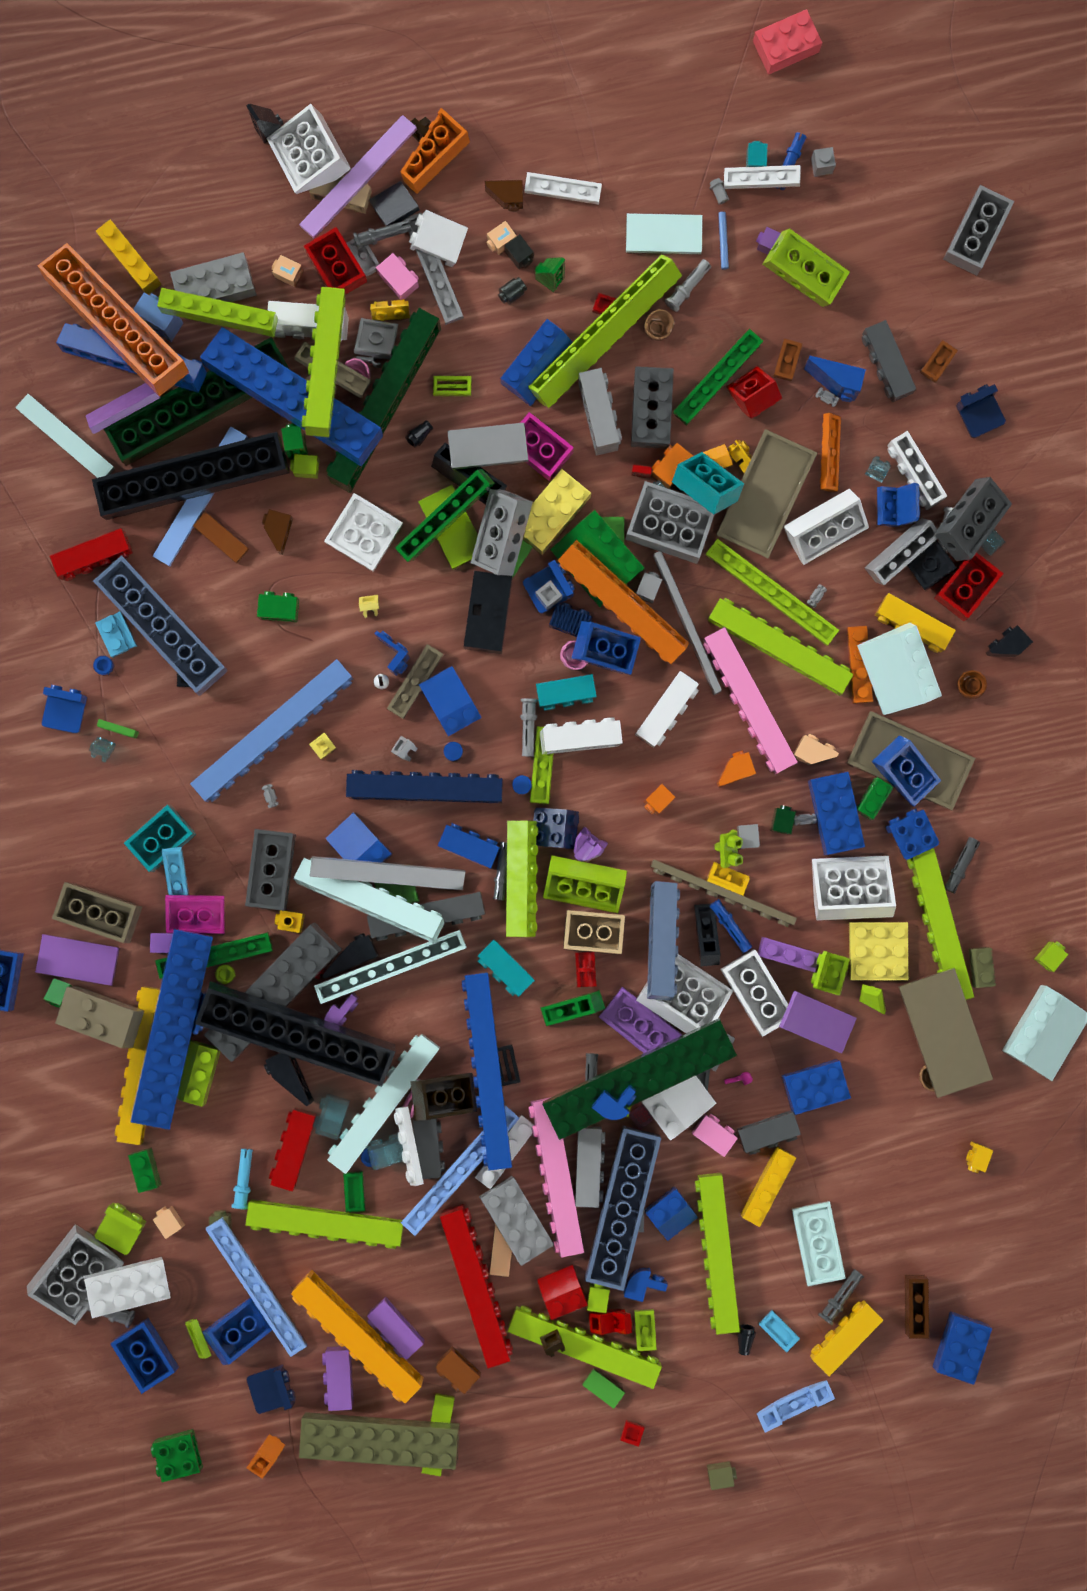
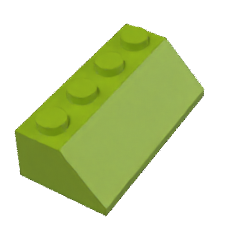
M551 856L543 898L618 913L627 871Z

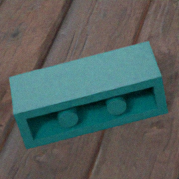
M593 674L536 684L539 707L544 708V711L556 709V705L562 704L563 707L574 706V702L579 701L582 704L592 703L593 699L597 697Z
M495 939L478 955L480 958L478 962L485 969L489 967L493 971L491 975L499 983L503 981L507 985L505 989L512 996L516 994L519 997L535 981Z

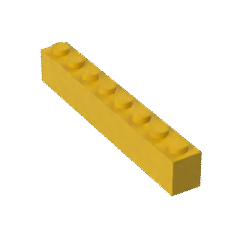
M144 986L137 992L136 1001L139 1002L138 1008L144 1010V1014L134 1046L129 1048L127 1053V1059L130 1060L129 1066L125 1068L124 1072L126 1085L122 1087L121 1091L123 1104L118 1109L120 1123L115 1128L116 1142L141 1145L144 1142L146 1125L131 1123L130 1118L160 988Z

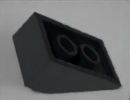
M278 1053L265 1060V1070L275 1081L305 1106L310 1105L314 1101L296 1058Z

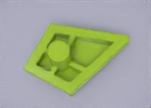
M863 984L859 1001L885 1015L886 1007L882 989Z

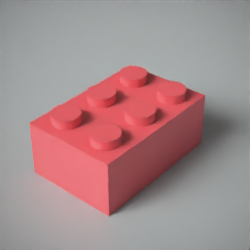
M807 9L756 31L753 43L768 75L819 53L822 46L821 38Z

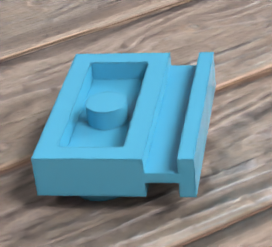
M121 611L95 622L112 658L133 647H137Z

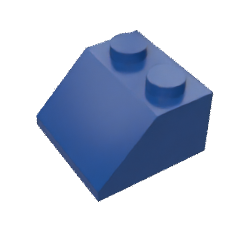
M675 1186L644 1209L646 1215L667 1241L698 1218Z

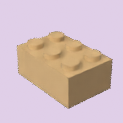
M567 910L563 948L622 954L625 915Z

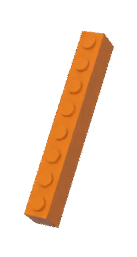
M577 539L558 559L560 566L565 571L573 574L575 580L580 584H584L592 596L598 597L603 602L605 608L612 610L622 623H626L631 627V631L643 638L649 648L655 649L662 660L672 664L686 650L689 642Z

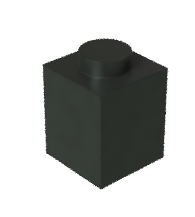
M520 234L505 245L506 254L518 269L521 267L525 268L533 262L534 252Z

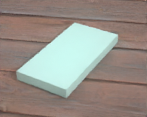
M627 213L626 253L701 254L702 215Z
M830 1201L792 1208L807 1286L846 1279Z

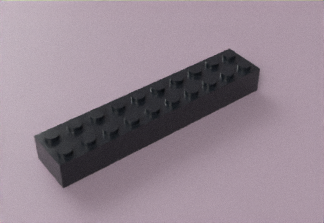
M273 432L92 479L100 516L105 520H110L290 473L281 436L278 432Z
M211 981L195 1022L196 1025L380 1087L384 1083L396 1052L395 1044Z

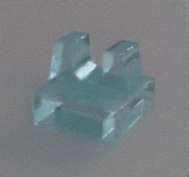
M876 456L867 468L865 475L882 483L891 466L890 462L886 461L884 463L879 460L880 457Z
M993 530L982 544V548L991 556L1005 541Z
M97 737L90 745L91 757L95 758L97 755H101L102 762H106L114 751L116 743Z

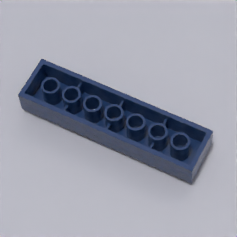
M352 770V774H347L346 797L349 799L502 803L503 779L499 778L497 774H487V778H480L479 774H468V777H461L460 773H448V777L442 776L441 773L433 772L429 773V776H422L421 772H410V775H403L402 772L390 771V775H384L383 771H371V774H365L362 770Z

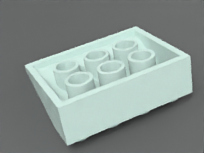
M907 623L857 645L883 715L918 706L942 696L916 625Z
M1040 985L1002 1051L1053 1081L1087 1023V1012L1048 986Z

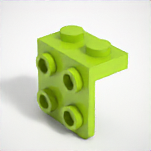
M827 951L819 954L816 965H819L817 973L814 972L811 984H814L813 988L840 996L850 958Z
M112 1203L105 1211L106 1216L95 1233V1238L118 1252L127 1255L147 1221L141 1215L129 1212L123 1205Z

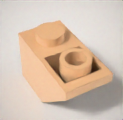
M809 734L808 736H802L793 755L799 761L812 765L835 758L839 753L835 751L836 748L828 743L823 745L818 742L819 739Z

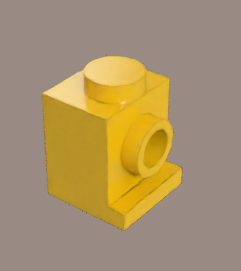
M280 910V914L276 913L274 925H278V930L302 933L305 914ZM286 918L291 919L292 922L290 925H287L285 923Z
M971 1141L970 1145L973 1148L968 1151L966 1157L968 1170L978 1174L979 1171L986 1172L993 1150Z

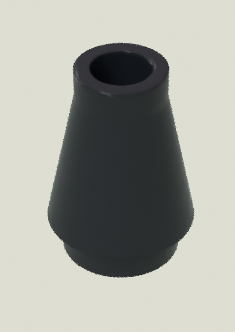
M425 420L422 424L407 431L405 436L407 442L414 448L421 446L430 431L433 430V426Z
M741 1324L739 1326L740 1332H737L738 1353L747 1356L750 1355L756 1332L754 1326Z

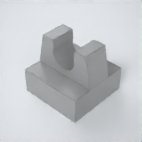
M400 736L391 752L410 762L411 757L407 753L409 750L416 752L418 748L414 743Z

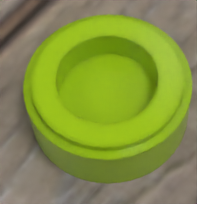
M221 965L217 968L215 977L218 982L228 984L234 980L235 970L230 965Z

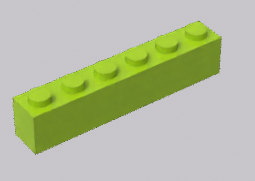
M161 288L157 305L163 314L270 337L275 336L278 323L276 312L166 288Z
M507 821L506 937H536V912L538 909L536 903V893L538 891L536 884V874L538 872L536 855L538 853V846L536 845V836L538 835L537 821Z

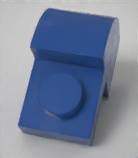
M629 1084L618 1099L604 1090L594 1102L592 1108L604 1118L610 1120L622 1119L630 1113L625 1105H630L635 1100L636 1096L634 1094L636 1089Z
M643 1267L636 1269L629 1275L623 1294L626 1298L643 1302L647 1287L666 1292L668 1283L664 1280L663 1276L653 1274V1277H651L650 1268Z

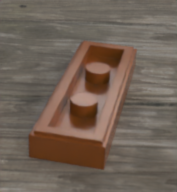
M206 512L193 525L195 529L236 564L249 550Z

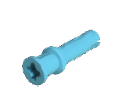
M241 1149L237 1185L233 1189L235 1197L231 1207L248 1209V1194L251 1192L248 1185L253 1150Z

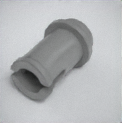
M720 178L711 181L709 188L713 190L718 204H723L729 200V197L723 187L724 182Z

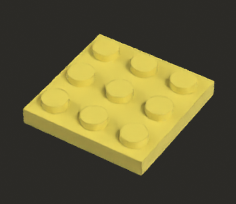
M849 922L850 980H909L908 922Z

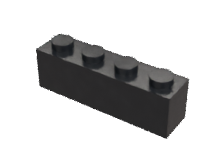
M446 442L434 454L431 465L432 468L458 486H461L476 470L483 469L481 467L452 470L450 449ZM484 470L495 482L490 489L506 490V484ZM490 489L480 499H478L485 505L487 503Z

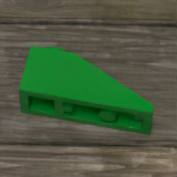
M563 257L547 258L544 263L540 262L535 269V280L554 293L565 278V259Z
M600 990L541 1007L546 1026L605 1009Z

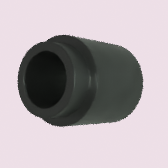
M513 278L499 288L500 293L498 296L504 304L507 302L510 305L524 295L527 287L521 278Z

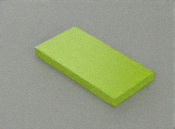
M453 485L418 501L426 518L455 491ZM466 512L437 538L452 570L472 560L478 537Z

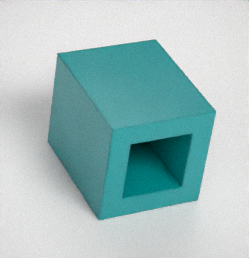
M753 141L748 144L746 167L767 166L768 144L761 141Z

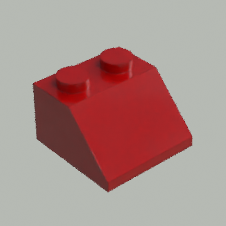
M758 366L726 386L742 412L750 419L758 416L761 412L782 399L776 381Z
M573 1264L537 1279L551 1320L588 1305Z

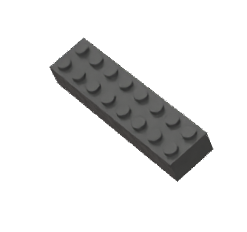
M314 922L303 931L245 993L287 1007L334 959L342 948ZM211 1029L204 1034L231 1062L237 1059L251 1044L250 1042Z

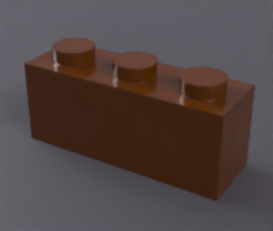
M905 1275V1334L909 1339H929V1281L925 1275Z

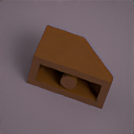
M523 180L485 181V192L503 209L513 212L523 209Z
M269 509L268 514L265 513L263 516L262 525H264V529L277 552L283 555L293 518L289 514Z

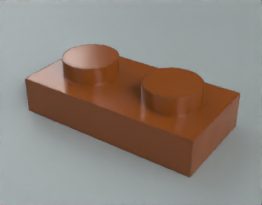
M788 339L783 340L773 377L792 381L802 343Z
M942 340L920 373L936 383L958 350Z

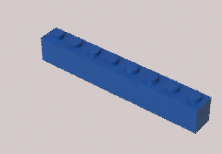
M64 324L56 342L62 352L137 374L94 329L87 330L78 324ZM179 355L184 360L189 373L178 381L175 386L199 392L207 371L202 362L196 359L188 360Z

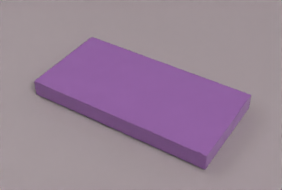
M144 383L85 415L89 428L95 434L160 397Z
M42 934L35 972L112 986L120 947Z
M624 987L619 990L599 1015L600 1019L643 1053L682 1036L680 1032L659 1015L636 1001L637 998Z
M794 991L779 1027L842 1053L857 1018Z

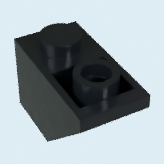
M1018 625L1013 628L1009 626L1002 633L1003 637L999 641L995 639L987 646L989 650L986 654L988 656L1016 657L1031 645L1033 641Z

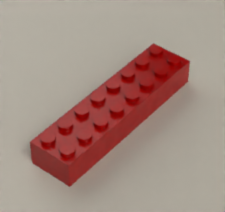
M463 1203L442 1210L440 1220L487 1368H492L510 1362L513 1346L510 1338L506 1339L507 1327L505 1321L500 1320L501 1308L499 1302L494 1301L495 1289L493 1283L488 1282L489 1270L487 1264L482 1263V1256L484 1255L481 1245L477 1246L476 1244L478 1237L476 1229L470 1225L471 1213L469 1208H465Z

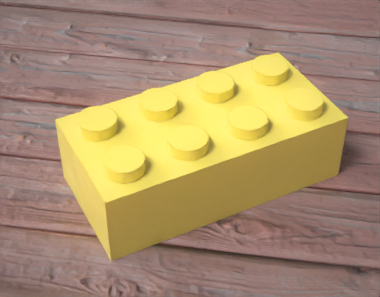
M561 469L533 502L523 540L543 555L591 498V492Z

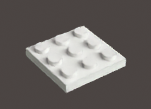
M354 493L324 542L374 572L402 527L403 522Z

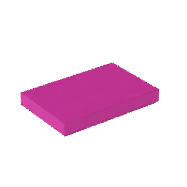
M166 895V933H173L174 928L199 934L225 933V896Z

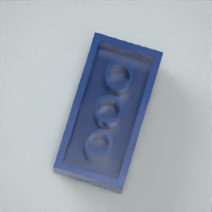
M849 771L809 780L808 785L814 812L817 817L824 855L865 847Z

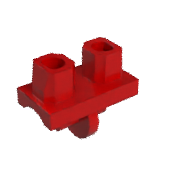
M576 952L577 988L597 986L595 952Z

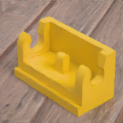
M713 862L706 881L743 896L750 876L728 867L722 868L720 864Z

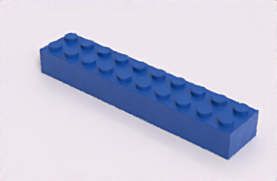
M222 327L200 356L204 367L305 430L302 427V416H306L307 410H304V399L308 398L309 392H306L307 380ZM334 398L330 437H314L359 466H362L383 437L381 427Z
M173 929L130 1118L131 1123L170 1130L212 945V936Z

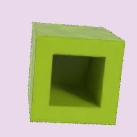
M294 454L290 470L293 471L295 477L318 479L319 458L314 455Z
M1048 942L1034 960L1049 972H1054L1068 954L1064 951L1066 948L1059 942Z
M590 1283L588 1305L586 1306L587 1311L607 1312L609 1287Z

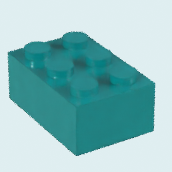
M703 452L679 463L672 483L680 490L684 491L712 514H716L738 502L744 486L743 482Z
M166 805L125 841L124 844L148 872H155L164 864L162 849L183 847L196 833L171 805Z

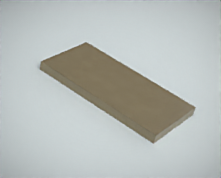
M765 429L741 480L744 486L738 502L729 506L717 535L769 558L817 452Z
M870 711L846 764L890 783L872 761L898 736L911 740L941 779L924 799L952 811L975 758Z
M955 968L898 986L937 1098L993 1080Z

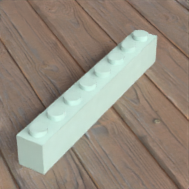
M304 858L294 876L297 884L435 943L444 925V920L440 913L433 910L431 912L426 911L418 903L412 905L399 895H396V897L389 895V892L383 888L375 889L369 882L310 877L311 859Z
M461 930L437 938L435 943L429 941L317 984L314 988L322 1004L463 950L467 946Z
M421 1034L419 1037L415 1035L409 1043L412 1046L408 1052L404 1050L397 1059L400 1061L396 1068L392 1066L386 1076L389 1078L383 1083L382 1087H376L374 1090L377 1093L373 1099L368 1098L362 1106L365 1108L361 1115L359 1113L356 1114L351 1121L354 1125L350 1130L346 1128L339 1137L342 1140L339 1145L334 1144L329 1150L328 1154L330 1157L327 1160L345 1174L410 1089V1081H416L440 1049L437 1044L425 1035Z

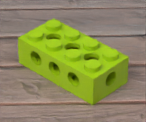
M790 228L781 232L762 264L821 307L832 303L850 271Z

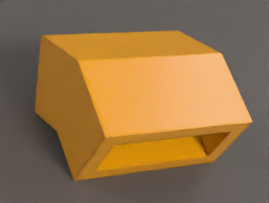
M725 444L703 452L723 468L733 465Z

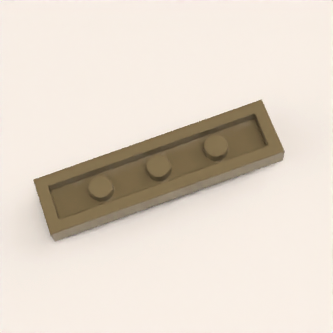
M304 341L295 356V360L306 367L309 366V363L313 362V358L310 357L311 345ZM338 361L336 384L362 398L371 380Z
M427 644L387 707V710L404 719L422 691L419 684L430 678L444 654Z

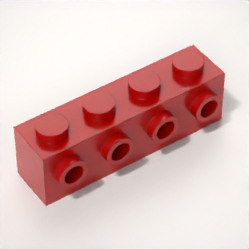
M120 528L52 554L50 559L57 577L61 580L69 581L74 579L75 575L80 573L88 574L93 571V568L98 566L106 567L111 564V561L117 560L121 555L126 559L133 551L126 532Z
M294 1108L292 1112L289 1111L286 1123H289L287 1131L283 1130L280 1141L283 1144L281 1149H277L274 1159L277 1161L275 1168L272 1167L269 1179H271L270 1185L294 1191L317 1114Z

